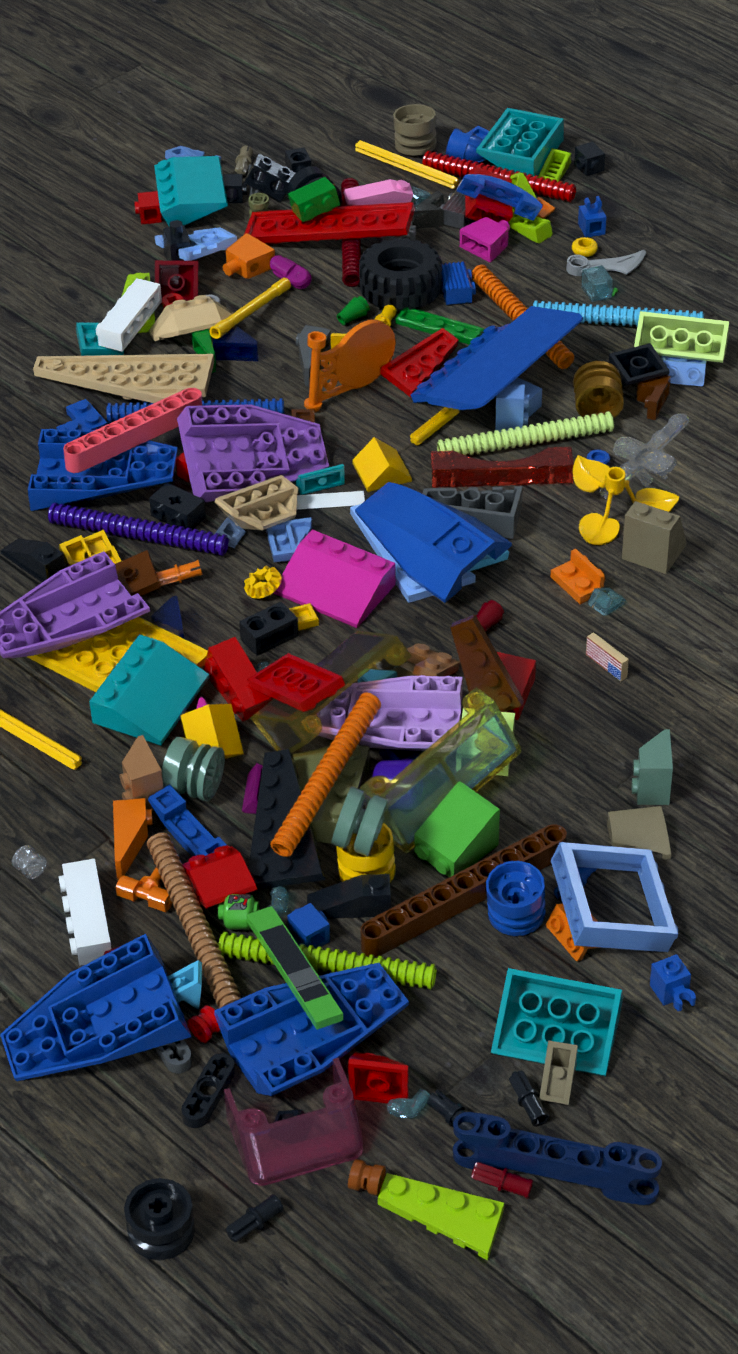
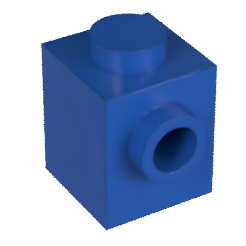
M311 903L302 908H297L287 915L288 931L299 946L300 944H305L306 947L313 945L317 949L318 946L322 947L330 942L328 920L322 911H317Z

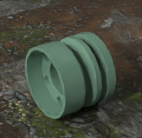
M176 737L170 744L162 766L163 788L171 785L178 794H184L187 791L189 797H198L199 800L210 801L218 790L222 779L225 763L223 749L217 746L211 747L209 744H202L199 747L197 741Z

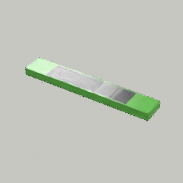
M273 906L246 914L247 923L316 1030L343 1021V1012Z

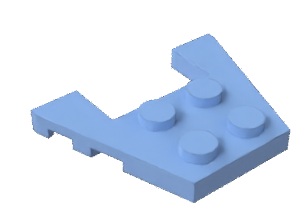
M221 227L195 230L194 234L188 235L191 247L178 249L179 258L184 261H192L220 250H227L229 246L237 241V236ZM163 235L155 236V243L161 248H164Z

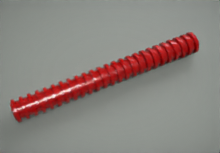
M429 150L424 154L422 161L423 165L441 170L444 173L447 172V174L453 173L454 176L459 175V177L469 174L474 166L507 178L516 174L514 170L509 171L507 168L503 170L502 167H491L490 164L485 166L484 163L479 164L477 161L473 163L472 160L467 162L466 159L461 160L459 157L455 159L454 156L449 157V155H443L442 153H432ZM524 173L534 194H542L544 197L549 196V198L555 197L557 200L561 198L562 201L567 200V202H572L575 197V184L569 185L568 182L563 184L562 181L557 182L555 179L551 181L550 178H547L545 180L544 177L539 178L537 175L533 177L532 174L527 175Z

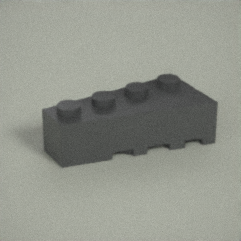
M502 486L492 487V490L478 491V487H468L464 491H457L456 488H424L422 494L477 518L504 538H514L522 510L523 486H514V490H502Z

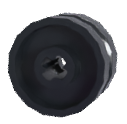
M157 1178L139 1184L127 1196L124 1205L129 1243L136 1253L147 1259L166 1260L183 1253L192 1243L195 1233L191 1196L184 1186L173 1180Z

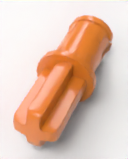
M198 560L180 566L175 564L173 568L156 572L160 586L178 581L182 583L181 580L203 575L201 568L191 571L193 568L200 567Z

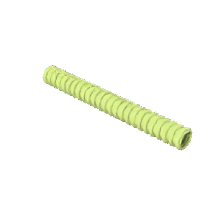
M607 411L605 414L602 412L598 413V415L592 414L591 417L585 415L584 418L578 416L577 419L575 417H572L570 420L566 418L563 421L560 419L556 423L550 421L549 424L543 422L542 425L537 423L536 426L530 424L529 427L524 425L522 428L518 426L514 430L513 428H508V431L502 429L501 432L495 430L494 433L488 431L487 434L482 432L480 435L476 433L472 437L471 435H466V438L460 436L459 439L453 437L452 440L446 438L445 441L440 439L437 442V451L439 458L445 460L446 457L452 459L453 456L456 458L460 457V455L465 457L467 454L471 456L474 452L480 454L481 451L487 453L488 450L490 452H494L495 449L500 451L502 448L506 450L509 447L515 448L516 445L522 447L523 444L529 446L530 443L532 445H535L537 442L542 444L544 441L548 443L551 440L557 441L558 438L564 440L565 437L570 439L572 436L577 438L578 435L583 437L587 434L589 436L592 433L599 434V431L601 433H605L606 430L612 432L614 420L612 414Z

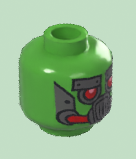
M251 894L228 895L224 903H219L218 919H222L225 927L229 930H250L251 927L247 923L246 914L260 910L259 901H255Z

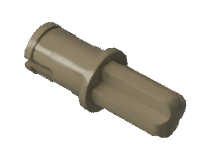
M243 146L240 149V154L236 157L235 172L237 174L245 175L247 173L248 166L252 163L253 149L249 147L248 151V146Z

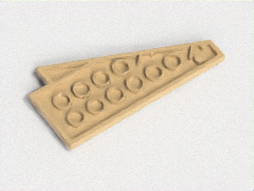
M214 354L37 356L33 370L34 376L120 395L124 399H137L156 403L187 388H197L202 392V397H206L214 365Z

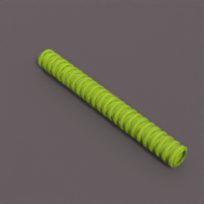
M228 932L221 934L218 946L223 957L225 955H228V958L236 956L239 960L245 957L246 961L253 959L254 962H259V960H262L264 964L270 961L271 965H274L258 938L254 939V936L246 938L244 934L238 937L236 933L229 935ZM300 944L299 946L316 972L321 969L323 973L328 971L334 973L380 963L395 984L397 982H401V985L409 983L411 987L417 984L419 988L427 986V989L430 990L435 984L437 972L435 964L427 966L423 962L421 965H418L417 961L409 963V960H404V962H401L398 958L393 961L391 957L383 959V956H378V958H375L373 954L367 957L365 953L357 955V952H352V954H349L347 950L341 953L339 949L331 951V948L323 950L321 946H318L317 949L313 945L306 947L305 944Z

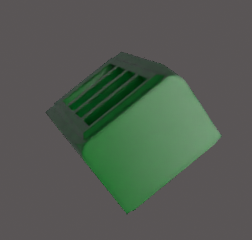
M204 329L193 332V350L196 354H214L212 373L216 372L215 351L209 330Z

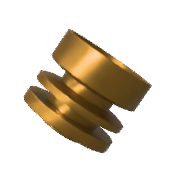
M605 361L589 362L577 370L574 375L573 386L575 406L578 414L584 418L585 415L591 417L592 414L598 415L601 412L605 414V412L609 411L613 418L618 416L624 404L619 370L613 364Z

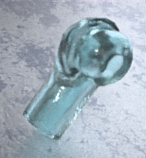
M420 1089L412 1099H391L387 1104V1111L395 1117L415 1118L427 1104L430 1094Z

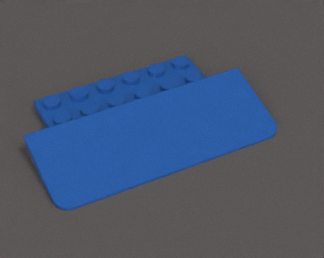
M530 306L510 324L502 327L493 325L485 328L481 336L472 339L468 347L459 350L456 357L446 361L443 368L433 372L430 375L431 378L427 381L420 383L417 386V390L410 396L414 403L428 402L431 405L458 410L480 408L490 402L583 320V317L580 313Z

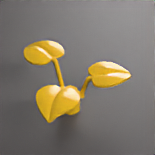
M580 455L575 460L573 480L579 489L586 492H594L601 487L606 488L608 491L604 516L598 513H590L580 520L579 532L589 544L604 545L610 543L618 536L619 522L608 518L613 495H619L624 488H626L633 503L637 501L668 512L679 501V496L655 488L641 489L637 491L635 498L629 486V480H625V471L622 468H610L604 463L589 460Z

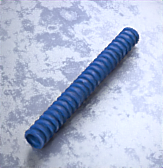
M275 398L272 401L265 399V401H261V399H258V401H254V399L247 401V399H244V402H240V399H237L236 402H233V400H229V402H226V400H222V402L208 400V403L202 400V406L254 405L285 414L283 398H280L279 401H276ZM132 402L129 405H126V403H122V405H119V403H115V405L108 403L106 408L107 421L110 424L151 404H147V402H144V404L137 402L136 405H133Z

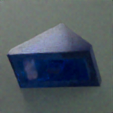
M239 327L230 330L218 339H213L216 360L258 362L257 340Z
M172 596L150 616L151 623L184 639L178 596Z

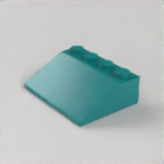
M507 108L478 146L476 153L497 167H502L503 170L507 168L509 171L514 170L515 173L520 171L527 175L532 174L533 177L535 175L538 176L551 149H557L564 140V119Z
M219 156L172 157L154 165L160 213L169 227L171 221L179 220L182 222V225H186L228 206Z
M139 634L89 701L92 723L136 738L143 735L146 741L162 745L180 720V715L185 713L210 678L209 673L164 642Z
M508 968L491 1054L545 1064L548 1040L578 1045L576 1071L606 1076L619 1023L623 992L621 989Z

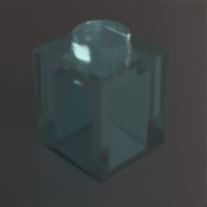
M603 265L582 270V289L591 302L612 297L613 279Z

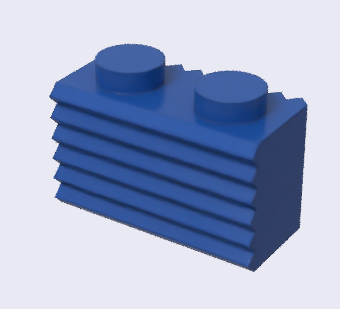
M463 261L461 263L442 264V292L446 305L472 303V295L476 294L475 283L472 282L471 269H466L465 262Z

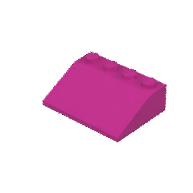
M311 530L297 546L281 575V584L274 594L300 605L311 603L314 611L358 628L396 585L395 562Z

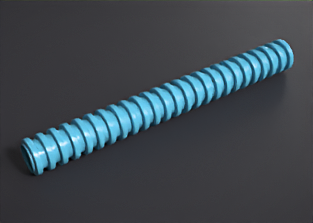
M537 300L533 302L535 307L580 313L583 317L581 323L587 321L588 324H591V322H595V324L602 322V325H605V323H609V325L615 323L616 326H619V324H622V326L629 324L630 327L633 325L637 327L640 311L704 318L703 311H700V313H696V311L689 313V310H686V312H682V310L675 312L672 309L671 312L668 309H665V311H661L662 309L655 311V308H651V310L644 308V310H641V307L627 309V306H624V308H620V306L613 308V305H610V307H606V305L600 307L597 304L594 307L593 304L589 306L582 304V306H579V303H576V305H572V303L565 305V302H562V304H558V302L552 304L551 301L545 303V301L538 303Z

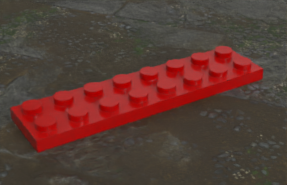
M414 202L335 207L331 211L324 212L305 222H302L292 210L252 212L244 234L248 233L263 243L408 235L415 206Z

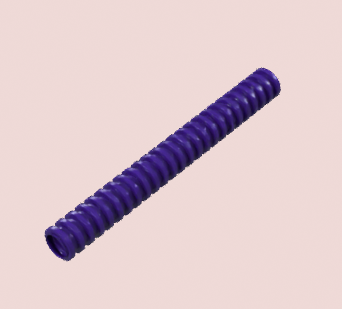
M55 502L52 503L48 511V519L52 524L56 522L58 525H70L73 528L77 526L79 529L84 527L85 530L91 529L94 532L104 530L106 534L112 533L116 536L119 534L121 537L126 535L127 538L133 537L137 540L140 538L142 541L147 539L148 542L154 541L158 544L161 542L163 545H176L179 548L183 546L184 549L190 547L191 550H195L197 548V551L202 552L204 550L205 553L211 551L212 554L218 553L221 556L228 549L229 540L225 534L221 536L219 533H206L204 530L199 532L198 529L192 531L188 527L186 529L183 526L178 528L177 525L171 526L167 523L164 525L161 522L157 524L156 521H142L140 518L121 517L119 514L114 516L113 513H100L97 510L93 512L92 509H79L76 506L58 505Z

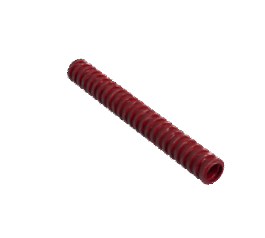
M347 178L342 181L341 207L353 206L347 204L343 192L345 189L359 186L357 180ZM355 238L342 239V281L348 287H355L360 284L359 260L361 257V240Z

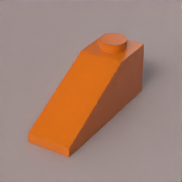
M145 798L113 801L114 850L117 879H120L121 876L127 873L148 837V825H153L152 809H146Z

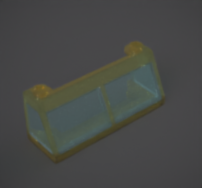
M477 687L463 699V708L468 714L396 777L390 780L385 776H375L359 788L364 790L366 794L365 809L370 798L374 795L388 799L383 815L385 817L383 823L391 829L394 844L406 854L415 847V833L459 781L477 792L521 753V747L496 702Z

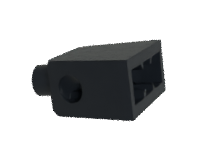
M174 220L170 222V227L163 229L164 254L167 261H184L176 253H179L178 249L191 247V241L182 222Z

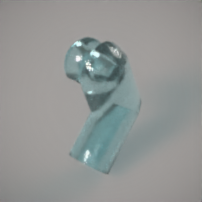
M282 886L274 887L270 891L272 896L270 906H273L278 916H280L288 909L289 893Z

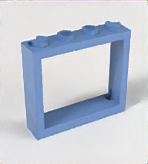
M566 842L559 843L551 859V864L575 946L658 952L669 951L674 940L678 937V927L674 923L671 905L667 901L664 892L665 887L663 882H661L658 865L654 861L651 850ZM577 867L638 872L654 926L593 921Z

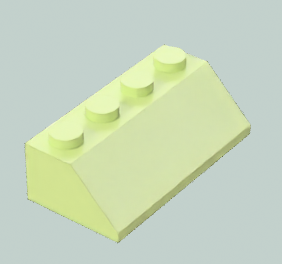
M640 311L634 347L651 343L660 356L723 363L729 336V321Z

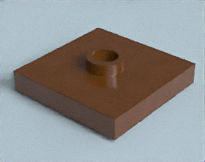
M148 550L115 564L118 580L131 596L137 593L142 596L161 587Z

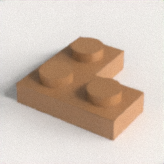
M420 643L405 649L403 655L404 660L415 664L413 674L416 676H449L458 671L460 661L452 659L451 655L430 650L429 646Z

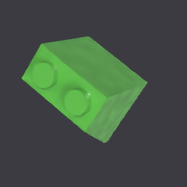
M459 781L415 833V853L420 859L426 860L436 867L438 872L448 877L465 870L499 846L500 809Z

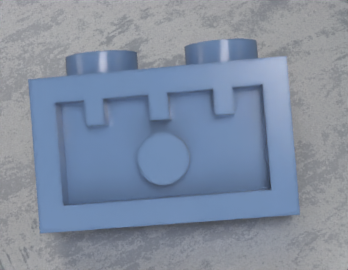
M661 356V359L670 370L668 375L671 376V384L704 385L706 361Z

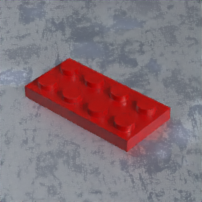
M289 653L247 679L252 689L302 712L315 708L317 703L335 695L337 690L345 686L342 676Z

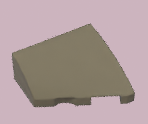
M661 806L608 812L607 828L613 847L648 849L663 854V859H671L669 837Z

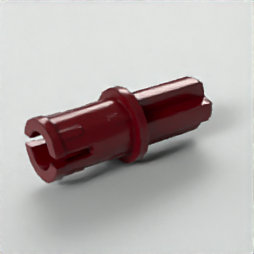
M476 1162L472 1170V1179L497 1187L499 1192L505 1190L527 1199L533 1185L532 1179L510 1173L508 1168L501 1170L481 1162Z

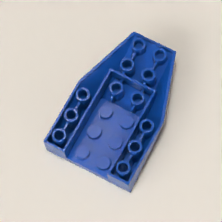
M41 429L38 441L40 460L37 474H31L28 486L30 510L50 508L54 502L58 503V505H67L172 482L178 448L149 440L87 470L71 473L65 468L63 450L65 444L95 430Z
M146 934L70 972L0 1034L16 1081L101 1064L192 1037L159 951Z

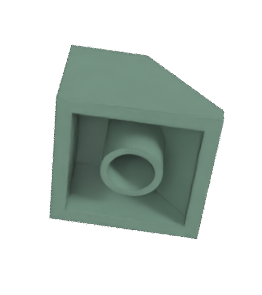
M664 729L640 747L638 760H633V776H637V778H632L631 791L632 794H637V805H669L673 773L670 729Z

